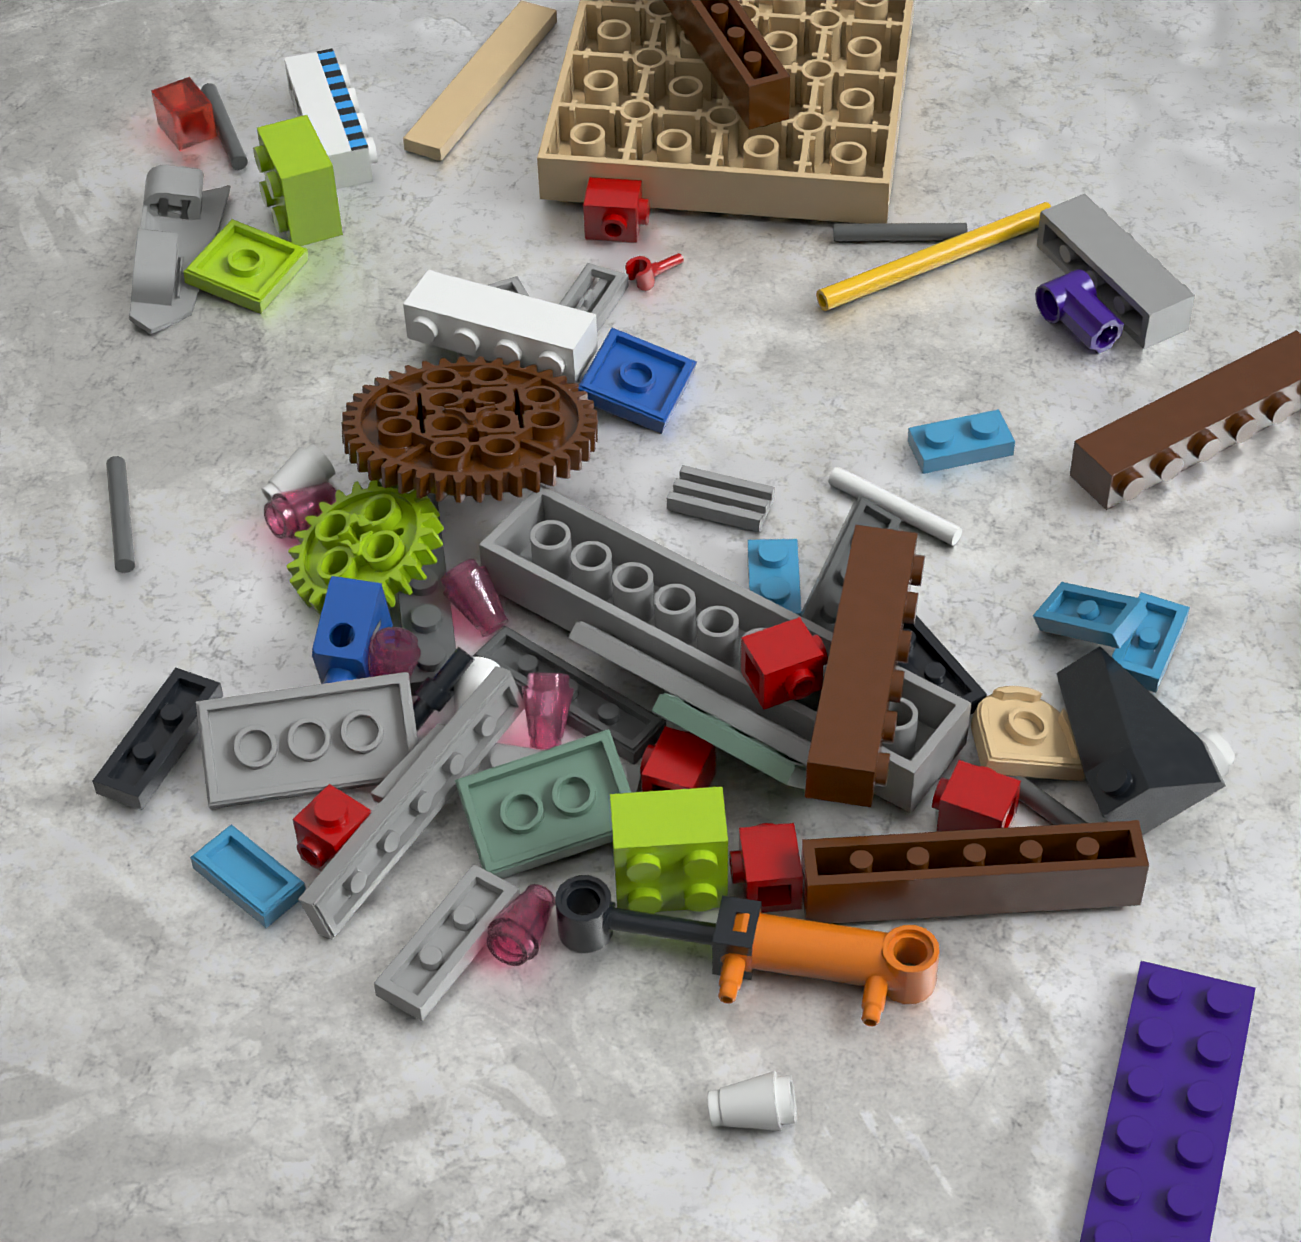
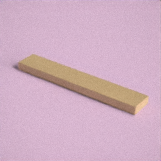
M521 0L403 137L404 150L442 161L557 23V10Z

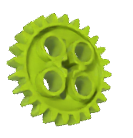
M379 480L370 481L368 488L363 489L357 481L353 484L352 493L347 496L342 491L337 490L335 494L336 502L332 505L320 502L319 506L323 513L319 517L306 516L305 520L311 527L309 530L295 532L294 535L301 544L288 550V553L294 559V561L286 565L288 571L293 576L289 581L309 608L313 607L320 616L331 576L382 583L386 602L390 607H394L396 593L401 591L404 594L411 595L413 592L408 583L412 579L425 580L427 578L421 568L423 565L436 564L437 559L431 550L443 546V542L437 534L444 530V526L438 519L440 516L439 511L428 496L421 499L416 498V490L414 489L407 493L399 494L398 484L384 488Z

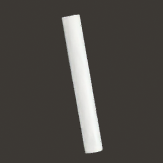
M835 467L829 476L828 483L856 498L861 495L902 519V521L952 546L961 537V527L839 467Z

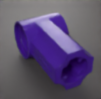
M1077 269L1037 287L1035 300L1044 319L1053 324L1062 321L1089 349H1094L1098 354L1111 349L1115 341L1122 336L1124 323L1097 298L1095 285L1085 271Z

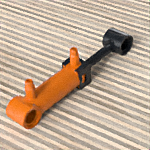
M578 875L567 879L559 886L555 896L558 936L564 946L577 953H592L601 950L609 943L613 930L712 945V974L720 975L718 998L726 1004L736 1001L737 992L741 988L742 980H752L754 969L864 986L861 1020L865 1025L873 1027L880 1022L881 1013L885 1008L886 996L902 1004H917L925 1001L932 995L936 986L940 954L939 943L930 931L917 925H902L893 928L887 933L761 913L762 901L723 895L717 922H704L615 908V902L611 900V892L607 884L601 879L590 875ZM903 963H911V964H914V965H916V966H907V965H904Z

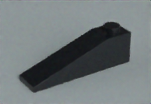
M1099 646L1056 673L1084 775L1102 817L1108 822L1139 820L1142 835L1226 787L1206 743L1102 647Z

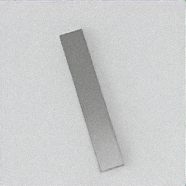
M582 621L575 623L568 637L569 639L807 766L811 741L601 629Z
M495 666L299 897V902L318 934L331 940L338 934L456 792L455 780L471 774L525 709L526 705L510 670Z

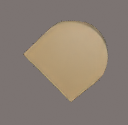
M1021 686L998 687L994 689L991 695L985 697L978 704L971 720V730L981 766L1010 776L1072 781L1084 780L1085 775L1068 714L1064 708L1060 713L1052 705L1040 699L1043 693Z

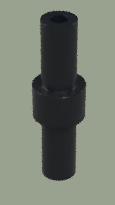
M457 647L435 677L432 679L428 676L415 692L418 698L413 703L417 732L435 710L440 712L453 696L450 690L475 660L462 648Z

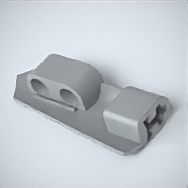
M159 165L153 167L146 176L141 229L138 228L129 320L150 335L192 315L200 289L184 282L183 271L216 237L229 197L230 185L202 191L204 174L200 169Z

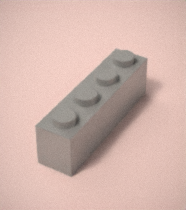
M1086 194L1041 211L1037 247L1065 274L1077 269L1085 271L1095 285L1097 298L1124 323L1123 330L1143 349L1189 330L1195 295Z

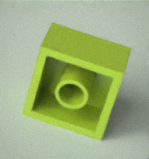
M308 115L257 127L260 146L253 147V153L259 172H264L265 181L259 182V188L265 206H273L271 213L277 232H285L289 242L299 246L343 235L333 165Z
M723 787L610 794L617 908L653 914L656 912L679 910L704 912L713 908H720L722 895L728 896V833Z

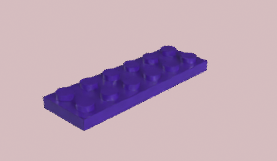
M1140 962L1080 1242H1210L1256 990L1255 987L1150 962Z

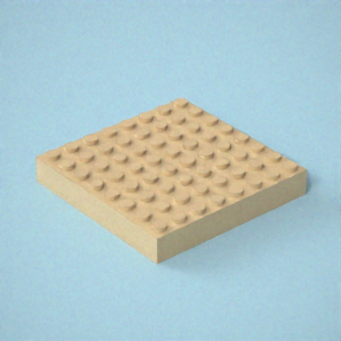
M580 0L537 156L540 199L557 200L560 202H584L589 177L642 180V198L650 200V209L663 208L690 212L703 211L729 213L732 215L743 214L774 218L809 219L821 222L887 223L915 0H738L790 75L789 119L750 130L663 0Z

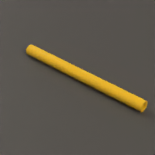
M1043 202L819 289L816 292L818 304L823 311L831 310L1038 229L1041 211L1050 208L1051 205L1048 202Z

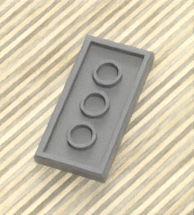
M408 672L196 702L207 801L210 809L319 794L329 784L340 791L379 785L418 744Z

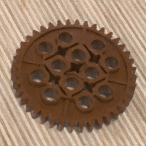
M464 356L459 357L456 363H450L447 359L440 358L439 365L435 366L427 361H422V368L420 369L406 365L404 366V374L391 370L388 372L389 379L376 377L374 378L375 385H363V393H354L353 402H347L346 411L342 413L341 425L344 453L349 454V462L351 464H357V471L359 473L368 472V479L370 481L382 479V487L384 488L398 484L399 494H404L414 489L416 490V498L421 499L429 493H433L438 502L444 500L448 495L454 496L456 503H462L466 496H472L477 503H482L485 495H491L497 501H502L504 493L507 492L517 498L522 497V489L524 488L538 493L540 492V483L554 487L557 485L556 477L569 479L570 470L580 471L582 469V462H589L590 452H595L596 442H598L597 410L594 409V401L588 400V393L586 391H578L579 385L577 383L567 384L566 376L553 378V370L551 369L538 373L536 364L520 368V361L516 360L509 365H504L502 358H496L492 363H486L483 356H479L474 362H468ZM420 425L423 428V433L420 432Z

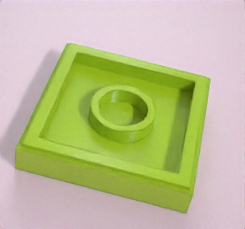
M231 219L183 271L184 282L262 314L307 263L308 249Z

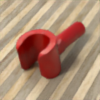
M678 253L651 264V261L646 257H633L625 265L626 274H628V280L633 281L636 279L637 288L648 291L654 287V277L683 264L684 259Z

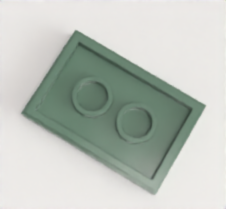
M667 693L659 695L652 709L656 714L785 785L805 789L806 765L677 696Z
M609 729L455 780L482 869L501 879L613 842L610 794L631 793Z

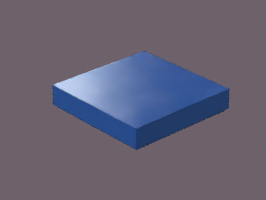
M611 328L580 382L578 391H586L588 393V400L594 401V407L662 434L694 374L697 361Z

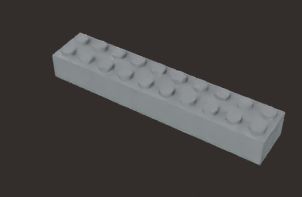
M540 484V492H532L479 544L483 585L570 632L575 623H580V621L599 628L805 739L812 740L822 689L811 693L803 699H793L763 710L741 673V637L800 617L810 634H816L821 638L829 657L833 632ZM827 665L823 666L822 686ZM897 665L896 670L905 671L901 703L890 702L889 711L898 712L894 743H883L881 752L890 753L886 787L875 785L874 794L911 813L967 744L971 702Z

